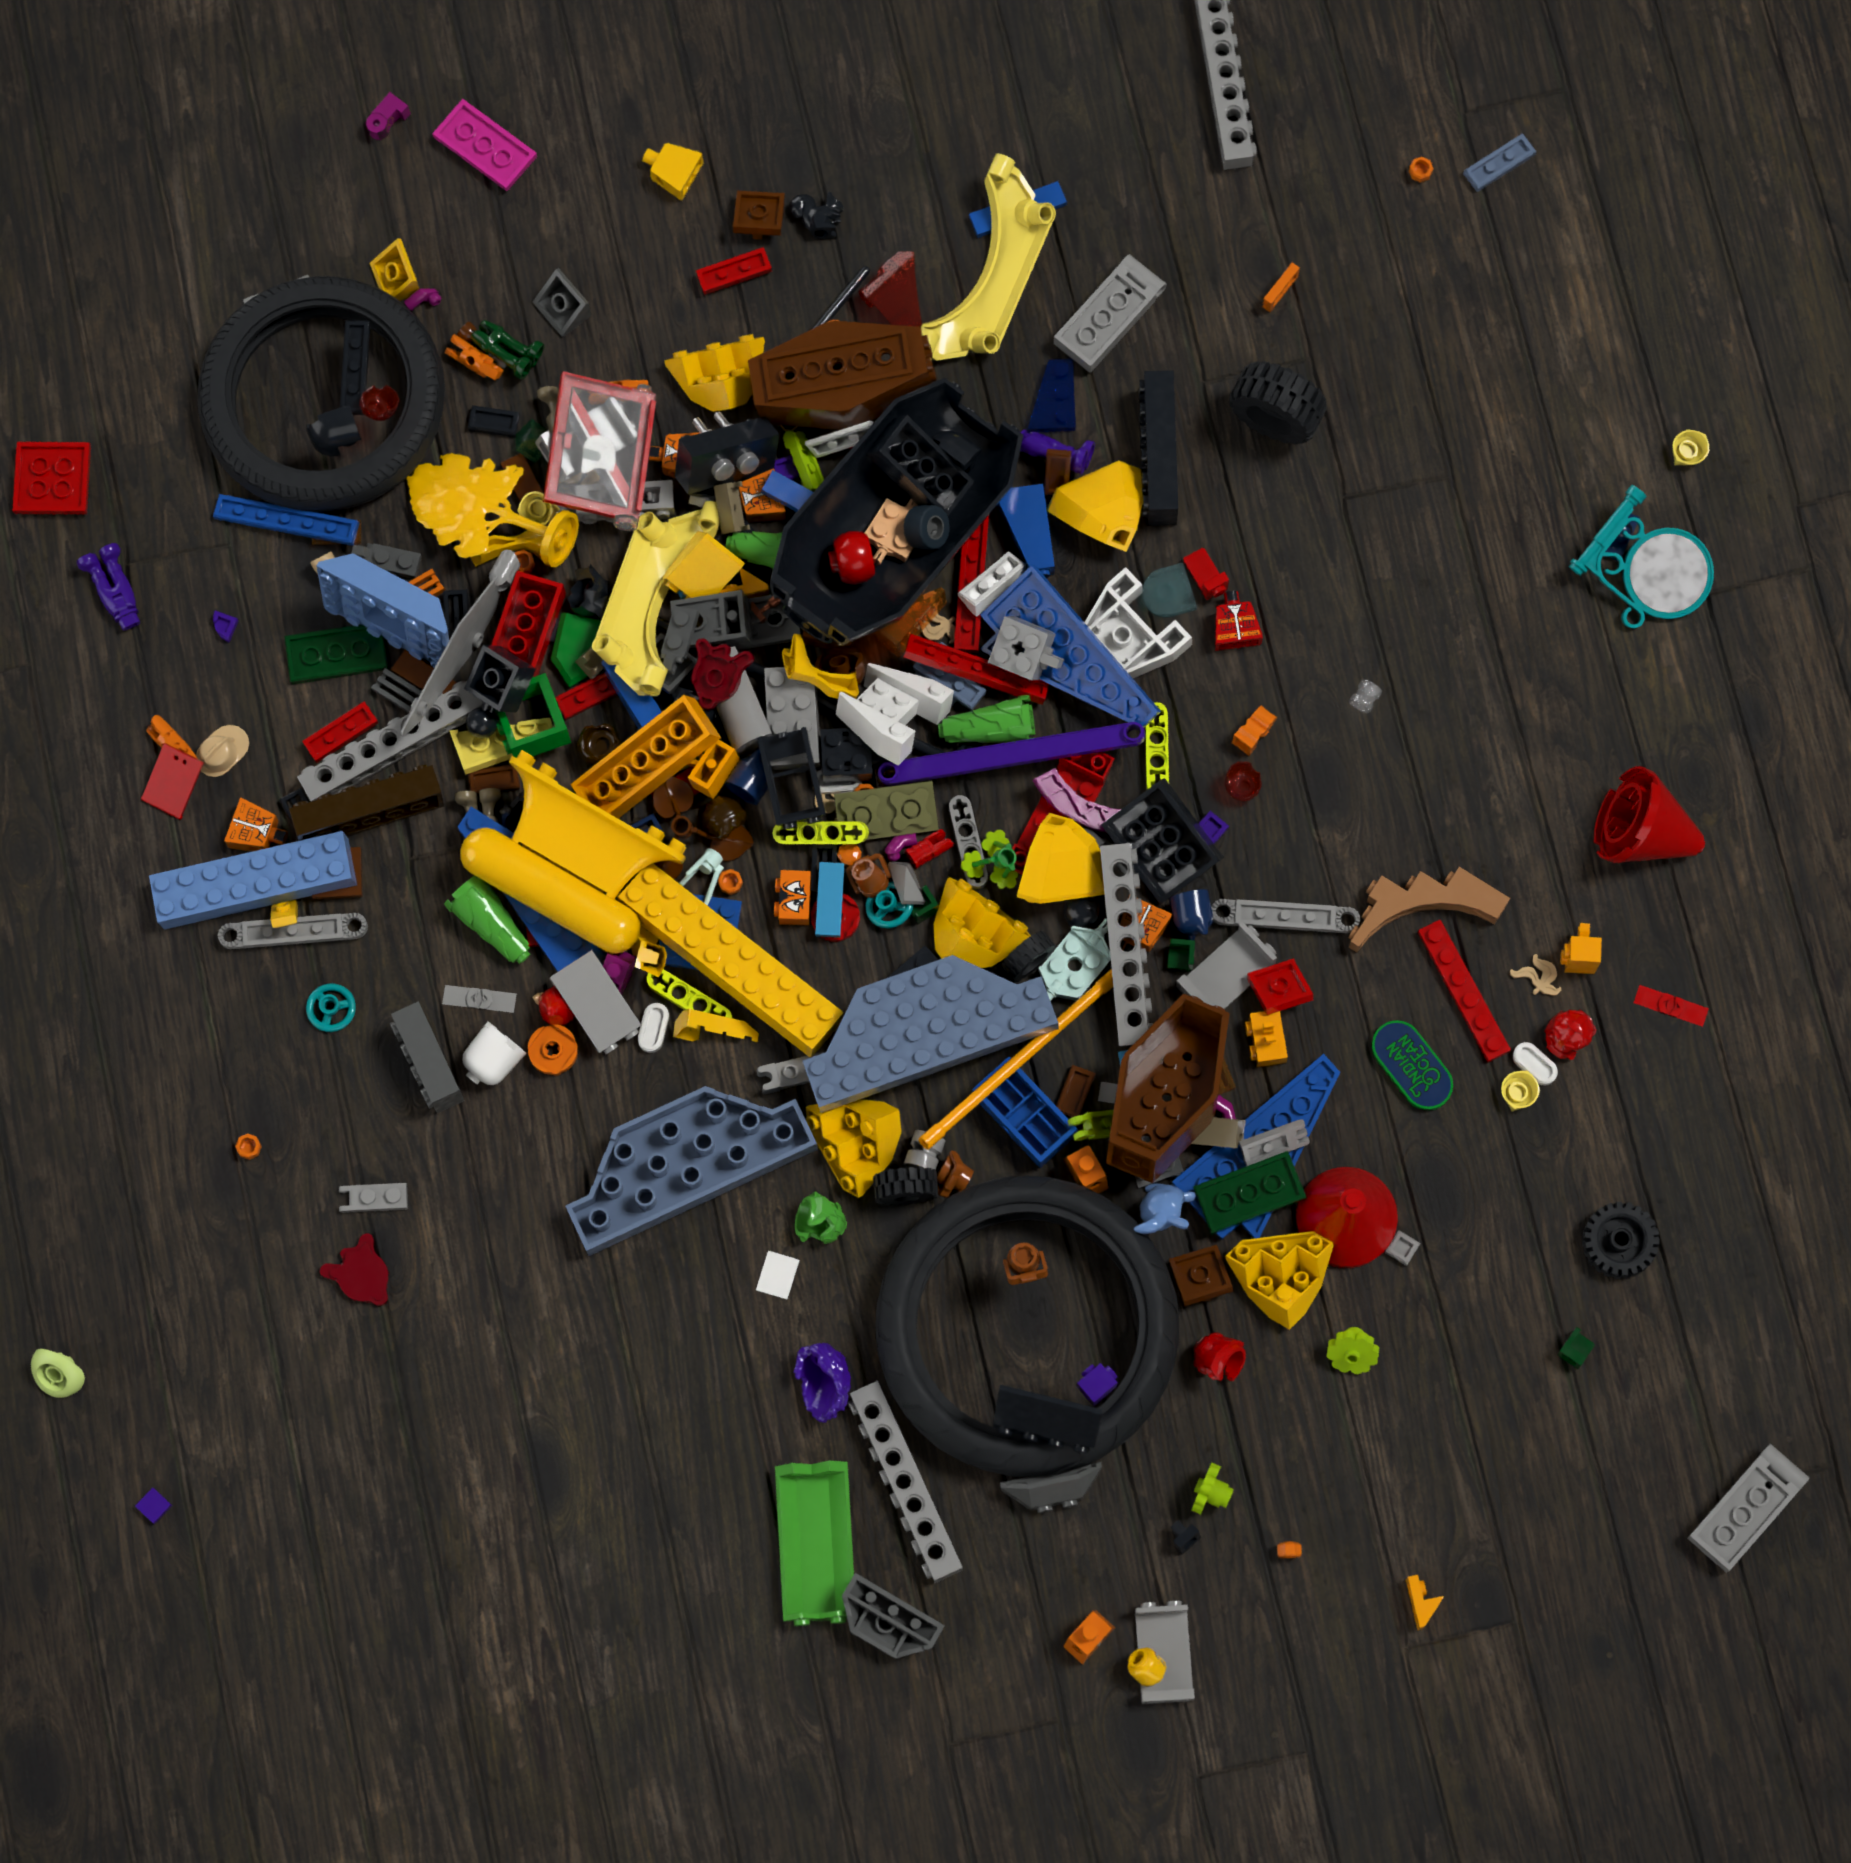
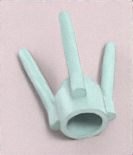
M706 849L700 859L686 872V876L679 882L680 885L684 886L698 870L708 875L714 872L704 900L707 906L712 897L719 874L724 869L720 865L723 861L722 856L714 849Z

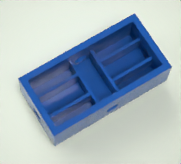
M1007 1057L999 1066H997L980 1083H978L972 1089V1092H974L980 1085H982L988 1078H990L1011 1058ZM1021 1068L1015 1071L979 1103L1039 1168L1044 1166L1073 1139V1134L1078 1131L1075 1126H1069L1067 1121L1069 1119Z

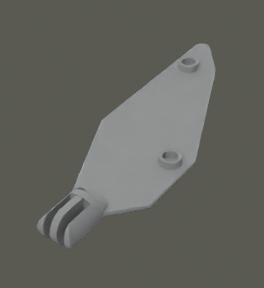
M506 549L500 553L489 572L490 584L457 625L419 698L414 699L411 705V713L401 730V736L404 737L422 720L474 652L475 648L481 645L484 638L483 633L496 611L501 591L511 585L516 572L519 570L520 562L513 551Z

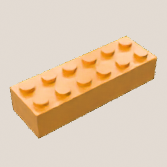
M683 695L570 785L578 796L614 817L620 818L718 741L721 736L697 700Z

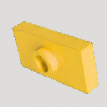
M296 899L271 906L272 928L297 923L298 905Z

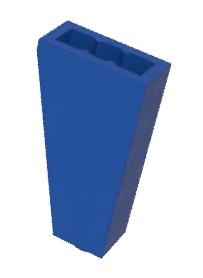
M1043 484L1013 487L998 503L997 507L1022 561L1026 563V570L1031 565H1035L1048 578L1050 575H1054L1055 565Z
M604 660L601 661L606 676L638 730L662 712L652 696H639L614 671L616 665H608Z

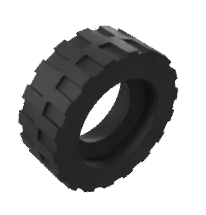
M1043 930L1038 931L1018 945L1005 958L1001 967L1014 982L1022 980L1045 962L1054 952L1056 945Z

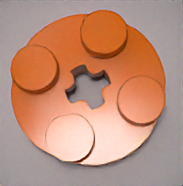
M561 1025L543 1026L531 1035L528 1042V1055L532 1065L538 1071L547 1075L559 1076L574 1065L578 1056V1045L574 1035L566 1027ZM557 1044L559 1053L552 1056L548 1055L547 1046Z

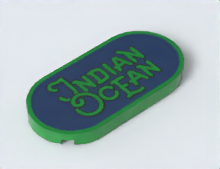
M1399 1020L1389 1021L1380 1026L1372 1040L1373 1056L1412 1106L1424 1110H1436L1446 1104L1453 1091L1452 1076L1416 1028L1407 1022Z

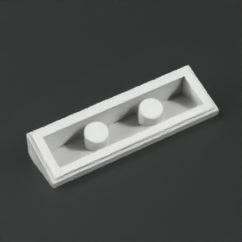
M867 421L805 441V445L816 458L853 447L874 422Z
M1008 551L958 593L959 598L972 614L977 617L1026 571V563Z

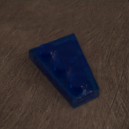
M1073 359L1048 361L1027 432L1076 431Z

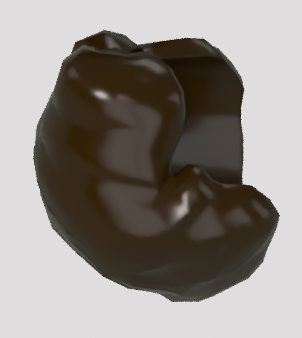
M606 723L599 726L590 725L583 728L576 748L582 761L587 765L594 766L621 745V741L617 738V733L611 725Z
M716 796L705 804L701 822L707 833L714 834L718 839H726L735 828L744 825L747 813L736 800L727 796Z

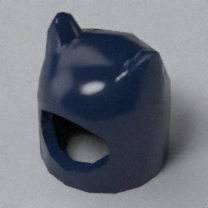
M760 749L755 750L751 756L742 758L724 783L731 793L752 805H758L768 790Z
M1208 890L1187 891L1169 898L1174 924L1177 930L1185 935L1186 940H1195L1197 934L1206 935L1208 933V929L1213 923V912Z

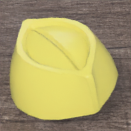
M1685 430L1679 433L1673 441L1675 466L1695 465L1702 462L1708 455L1709 443L1704 433L1695 430Z
M533 491L522 498L518 507V513L532 521L546 525L560 511V508L557 505L543 502L544 494Z
M1516 1071L1506 1076L1502 1082V1096L1511 1111L1514 1112L1515 1110L1526 1108L1536 1101L1539 1095V1084L1529 1071Z

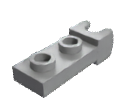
M824 1052L815 1053L814 1056L820 1055ZM804 1056L758 1067V1077L767 1076L771 1079V1082L763 1085L762 1094L766 1095L778 1092L780 1089L810 1083L803 1065V1060L810 1057Z

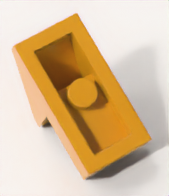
M741 568L739 572L742 585H726L719 592L742 590L748 598L769 595L768 584Z
M1413 1575L1406 1578V1584L1417 1630H1421L1425 1627L1444 1596L1424 1600L1423 1596L1427 1595L1424 1580L1419 1581L1418 1575Z

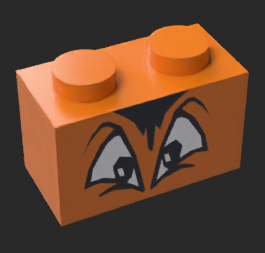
M781 870L780 878H776L775 893H780L779 902L774 904V917H779V924L809 925L811 871Z

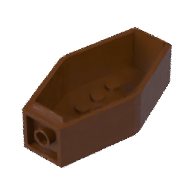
M847 321L826 322L748 360L754 405L759 417L766 416L773 425L842 430L879 418L894 399L937 381L935 368L932 364L933 354L928 336L922 334L920 327ZM884 354L890 355L888 361H883L881 357ZM840 363L842 364V368L840 370H834V365ZM787 373L794 374V377L790 380L785 378Z
M1182 994L1124 1054L1120 1065L1106 1164L1154 1183L1210 1125L1216 1111L1230 1013L1220 1006L1209 1005L1196 996ZM1188 1054L1192 1059L1185 1061L1182 1056ZM1164 1095H1169L1171 1097V1100L1166 1102L1162 1099V1097ZM1143 1136H1149L1151 1138V1141L1147 1143L1145 1141H1142L1141 1138Z

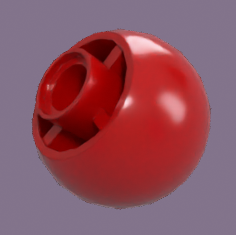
M848 531L834 539V551L828 552L832 573L838 572L840 581L851 585L862 584L870 580L875 575V566L868 535L860 531Z

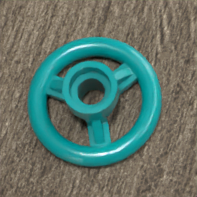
M889 881L886 890L879 892L874 898L867 897L866 900L868 918L874 925L881 928H894L903 924L913 910V904H901V902L896 900L895 895L890 891V889H896L893 881ZM874 900L879 907L876 913L873 911ZM888 901H891L888 906H885ZM894 910L903 911L895 920H881L888 912H893Z
M334 983L324 984L316 988L310 994L306 1004V1013L309 1021L317 1029L325 1032H335L345 1028L352 1021L356 1011V1003L352 993L344 986ZM337 991L344 995L347 1000L338 1001L336 996L332 994L324 995L323 993ZM316 999L319 1000V1008L324 1014L322 1022L314 1014ZM333 1003L334 1008L327 1010V1005ZM348 1008L347 1015L342 1021L330 1025L332 1016L338 1010Z

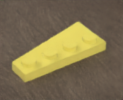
M550 718L519 721L516 725H510L515 740H519L553 728ZM496 729L493 735L483 739L474 737L469 731L449 730L465 775L504 762L513 756L512 753L507 755L503 744L506 736H500L498 729Z

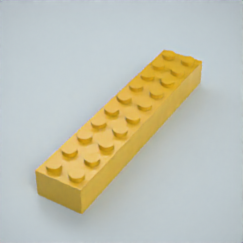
M655 864L643 868L618 896L619 902L628 906L637 914L641 926L808 1057H813L840 1025L844 1015L843 1011Z

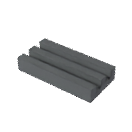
M385 668L383 674L378 677L376 684H373L371 687L372 690L409 713L411 710L410 706L380 687L382 685L386 686L411 703H413L414 697L386 679L393 680L418 696V698L422 691Z

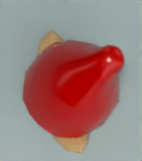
M555 986L545 992L536 993L532 997L535 1003L539 1005V1012L543 1020L551 1026H565L575 1017Z

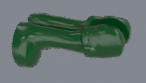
M483 320L479 325L480 331L475 330L470 337L486 354L490 353L496 356L512 369L514 376L520 380H523L529 374L531 367L533 368L537 364L545 348V344L537 340L530 346H526L504 331L503 327L487 320ZM499 344L505 346L506 348H508L509 350H511L513 353H515L516 355H518L520 358H517L516 356L510 354V353L507 352L505 349H503L502 347H500Z

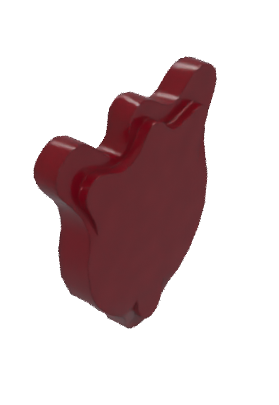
M701 638L697 640L695 645L698 652V660L693 669L692 684H694L699 697V705L705 710H712L717 704L730 699L737 692L741 683L742 673L754 662V656L749 651H743L731 657V648L727 644L713 647L708 640Z
M363 1234L356 1247L342 1249L340 1255L343 1262L341 1264L326 1263L321 1266V1276L336 1281L341 1290L353 1301L373 1303L376 1306H383L387 1303L389 1271L384 1261L375 1253L374 1238L371 1234Z

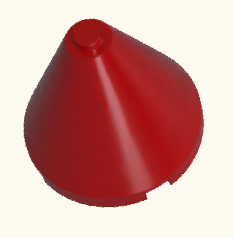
M1642 766L1630 768L1619 777V780L1623 782L1618 789L1613 790L1610 788L1599 810L1594 829V843L1600 845L1601 850L1597 851L1599 857L1612 863L1691 857L1702 852L1705 846L1704 835L1655 772Z
M1338 1167L1319 1174L1305 1187L1306 1199L1298 1202L1296 1209L1298 1233L1314 1231L1333 1242L1328 1265L1339 1268L1361 1267L1371 1263L1386 1251L1397 1229L1398 1213L1390 1190L1378 1177L1359 1168Z

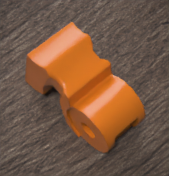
M1261 705L1247 719L1245 725L1241 726L1234 734L1232 744L1250 756L1256 748L1259 738L1265 737L1269 733L1277 717Z

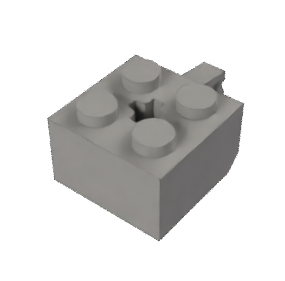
M1004 616L988 663L1032 681L1039 680L1043 669L1046 670L1047 666L1061 669L1064 659L1052 654L1054 649L1051 646L1056 635L1054 632L1016 616Z

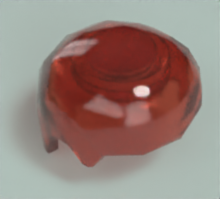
M373 385L362 393L359 404L366 417L375 421H385L394 415L400 399L397 392L390 386L385 385L383 388L378 389Z
M1238 761L1230 766L1225 775L1224 785L1226 791L1237 801H1250L1257 797L1262 787L1261 774L1252 768L1250 762Z

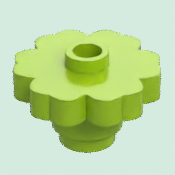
M1350 1327L1344 1332H1338L1336 1339L1328 1341L1327 1358L1332 1360L1334 1368L1343 1373L1351 1370L1354 1374H1361L1362 1372H1368L1370 1365L1378 1363L1379 1346L1374 1344L1372 1336L1367 1335L1358 1327Z
M1211 1462L1205 1478H1199L1194 1492L1198 1493L1191 1511L1201 1515L1206 1503L1218 1508L1220 1506L1227 1507L1234 1489L1228 1487L1229 1484L1216 1479L1221 1466Z

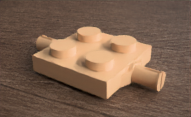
M887 498L865 531L870 544L878 550L873 557L874 564L881 565L886 555L906 562L914 548L907 542L904 535L905 517L909 510L914 506H918L911 498L906 507L900 506Z

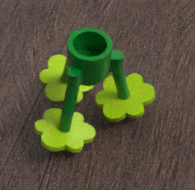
M998 829L994 833L989 831L986 833V839L982 841L981 847L987 851L990 858L982 860L978 851L967 852L964 854L965 860L961 862V868L967 872L966 874L969 878H980L983 876L982 868L986 864L994 863V872L991 873L990 880L993 883H997L999 889H1004L1005 887L1014 888L1017 883L1016 878L1018 877V873L1014 871V864L1017 858L1016 853L1011 849V844L1005 838L1003 830Z

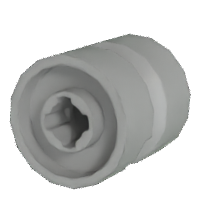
M915 1130L911 1140L913 1149L908 1150L904 1165L908 1168L924 1167L936 1170L939 1162L936 1156L941 1155L945 1140L941 1138L934 1146L927 1150L919 1142V1137L926 1131Z

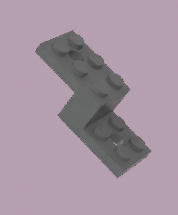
M742 590L670 601L671 615L674 606L697 610L699 616L703 617L702 625L695 628L690 648H696V642L701 638L708 640L711 645L725 643L729 647L735 646L737 650L789 643L792 642L794 634H801L802 636V629L783 612L782 602L763 613L767 619L764 623H761L751 610V602L760 610L773 595L748 598ZM781 614L782 620L776 625L770 624L772 615Z

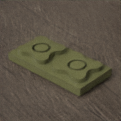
M932 781L834 794L837 821H861L865 823L869 829V836L866 840L939 830ZM856 826L854 830H845V835H855L856 839H858V836L862 835V830H858Z

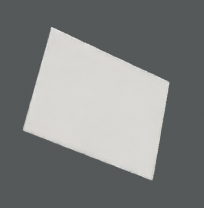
M768 1251L756 1290L788 1299L799 1260Z

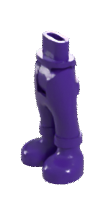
M1027 430L1020 432L1023 434L1020 451L1026 452L1032 457L1039 456L1046 459L1047 449L1072 451L1070 469L1081 475L1090 464L1095 448L1094 441L1087 440L1081 448L1074 450V447L1066 446L1044 434L1034 431L1027 433Z
M111 543L102 547L99 550V555L107 567V572L114 584L113 588L108 582L96 554H86L80 557L76 563L80 570L89 572L92 575L91 579L96 586L97 593L104 607L114 617L115 622L119 623L122 630L125 631L140 624L137 616L139 611L136 608L132 587L123 573L121 565L118 564L121 549L117 543Z

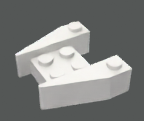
M1125 567L1107 583L1084 623L1128 674L1135 678L1176 660L1192 645V637L1176 620L1158 635L1145 624L1129 607V604L1143 593L1142 584Z
M869 663L864 686L867 689L857 699L840 692L836 715L875 753L899 766L912 752L915 730L905 725L916 714L938 725L951 710L954 690L933 679Z

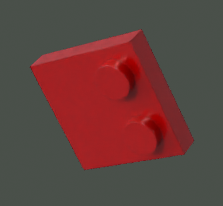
M1294 958L1247 973V980L1266 1015L1313 1001V993Z

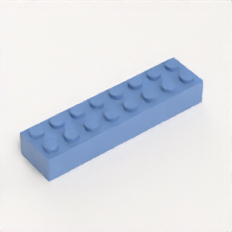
M343 831L149 875L157 923L164 930L357 885L349 839Z

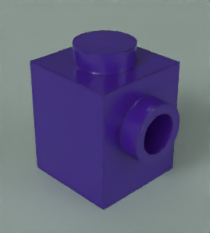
M1100 1363L1095 1367L1092 1364L1081 1374L1083 1378L1077 1382L1076 1386L1092 1406H1095L1117 1387L1118 1382L1115 1380L1117 1375L1108 1365L1104 1367Z

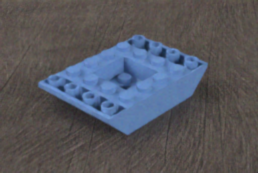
M355 554L318 562L316 567L323 605L329 613L345 617L354 626H359L360 624L366 626L367 631L374 637L379 638L382 635L393 647L398 649L402 647L409 651L414 658L418 660L424 659L435 668L449 642L448 629L439 598Z

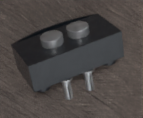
M717 412L714 418L722 428L714 430L707 429L700 418H695L692 423L700 433L692 436L685 435L679 439L675 477L687 494L698 497L715 496L714 486L745 481L774 469L779 433L766 416L756 419L749 418L745 422L729 424L722 413Z

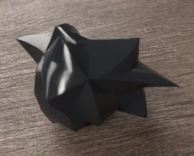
M591 564L589 568L575 569L577 582L570 589L572 594L567 598L570 603L569 607L581 616L598 615L602 619L610 598L608 595V581L603 579Z

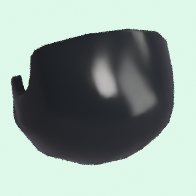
M1095 896L1067 900L1064 905V918L1071 927L1077 926L1088 929L1097 927L1103 918V906Z

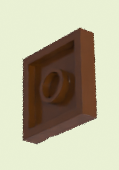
M737 190L733 233L753 234V239H763V235L781 236L785 193Z
M1217 1245L1169 1259V1265L1184 1306L1201 1301L1207 1302L1213 1300L1214 1297L1233 1292L1231 1281Z

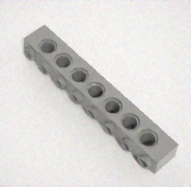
M1194 0L1223 169L1252 166L1253 157H1257L1255 142L1251 143L1250 135H1253L1251 120L1247 121L1246 113H1249L1248 100L1243 99L1242 94L1245 91L1244 77H1239L1238 70H1241L1240 55L1235 54L1234 49L1238 47L1236 33L1232 34L1231 26H1234L1232 12H1228L1227 5H1230V0ZM1217 8L1219 12L1213 13L1209 9ZM1214 30H1221V31H1223L1224 33H1222V34H1215L1213 31H1214ZM1224 51L1227 55L1219 56L1217 52ZM1228 73L1231 77L1224 78L1220 74ZM1233 95L1235 98L1228 100L1224 96ZM1234 116L1239 120L1232 122L1228 118ZM1234 138H1239L1243 142L1236 144L1231 140Z
M460 681L452 686V690L445 694L442 693L437 698L432 707L417 724L419 726L417 732L413 734L407 733L404 737L400 735L411 713L410 710L406 716L402 718L396 717L387 723L388 726L381 730L375 729L369 732L366 738L358 743L357 741L349 743L342 752L326 756L319 765L305 768L297 778L311 802L324 794L335 795L341 793L344 788L362 782L450 732L449 730H454L466 723L468 714L473 709L482 706V700L464 689L466 682ZM452 702H462L458 709H450ZM431 714H440V717L437 721H428V718ZM388 738H397L394 745H385ZM367 750H375L373 757H364V753ZM348 761L354 762L350 770L342 769L344 763ZM324 774H332L330 781L326 783L321 782Z
M1130 843L1100 846L1120 1047L1132 1046L1153 1025V1023L1148 1022V1013H1152L1151 998H1146L1145 988H1150L1149 974L1144 973L1143 963H1147L1146 948H1141V938H1145L1144 923H1139L1138 917L1139 913H1143L1141 898L1137 899L1136 889L1140 888L1139 873L1134 874L1133 865L1138 863L1137 849H1132ZM1119 863L1126 864L1128 869L1127 873L1122 877L1114 874V868ZM1126 888L1129 890L1130 897L1127 901L1120 902L1117 900L1116 894L1119 889ZM1123 913H1129L1132 916V923L1127 927L1119 924V917ZM1125 938H1132L1135 942L1133 950L1125 952L1121 948V943ZM1127 963H1134L1137 966V972L1134 976L1128 977L1124 974L1123 969ZM1130 988H1137L1139 991V998L1134 1002H1130L1126 998V992ZM1132 1013H1139L1141 1015L1142 1022L1139 1026H1130L1128 1018Z
M876 1381L851 1392V1400L848 1401V1405L853 1416L858 1414L862 1422L858 1425L864 1439L869 1437L872 1447L868 1448L874 1462L879 1461L883 1470L879 1471L885 1486L890 1484L893 1490L890 1498L895 1509L900 1507L904 1517L900 1518L905 1531L912 1532L915 1540L911 1541V1544L917 1556L922 1554L925 1564L921 1566L927 1579L932 1578L934 1583H937L963 1571V1567L879 1382ZM870 1407H875L880 1413L877 1418L869 1419L865 1416V1411ZM885 1430L890 1434V1438L886 1442H879L875 1438L877 1432ZM895 1453L901 1458L900 1462L895 1466L887 1464L886 1458L889 1454ZM900 1477H908L911 1480V1485L907 1489H900L896 1485ZM911 1500H918L922 1504L918 1512L913 1513L907 1509V1504ZM923 1523H927L932 1527V1532L928 1536H922L917 1531L918 1527ZM932 1547H939L942 1549L943 1555L941 1558L934 1560L929 1557L928 1551Z

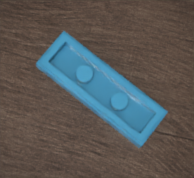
M819 862L816 937L841 938L844 863Z

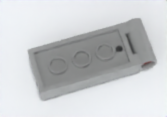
M1130 254L1127 255L1054 336V345L1091 373L1153 305L1155 300L1165 290L1167 283Z
M1769 1444L1687 1539L1727 1573L1810 1478L1773 1445ZM1765 1483L1770 1485V1489L1765 1487Z

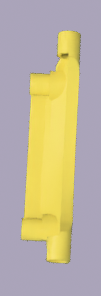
M995 154L985 178V186L991 209L992 229L990 249L983 272L971 293L960 305L945 316L923 323L921 326L922 334L928 336L929 345H931L932 360L966 356L969 349L975 353H995L998 351L1055 219L1056 210L1054 206L1050 203H1037L1034 201L1035 194L1020 170L1014 167L1015 161L1003 154Z
M706 501L703 504L702 510L671 518L668 522H661L652 512H645L638 518L599 629L592 643V649L608 665H616L614 671L639 696H658L668 669L663 665L658 655L655 639L657 618L669 590L665 585L667 581L662 577L697 531L705 532L713 538L715 537L720 520L717 503L714 501Z

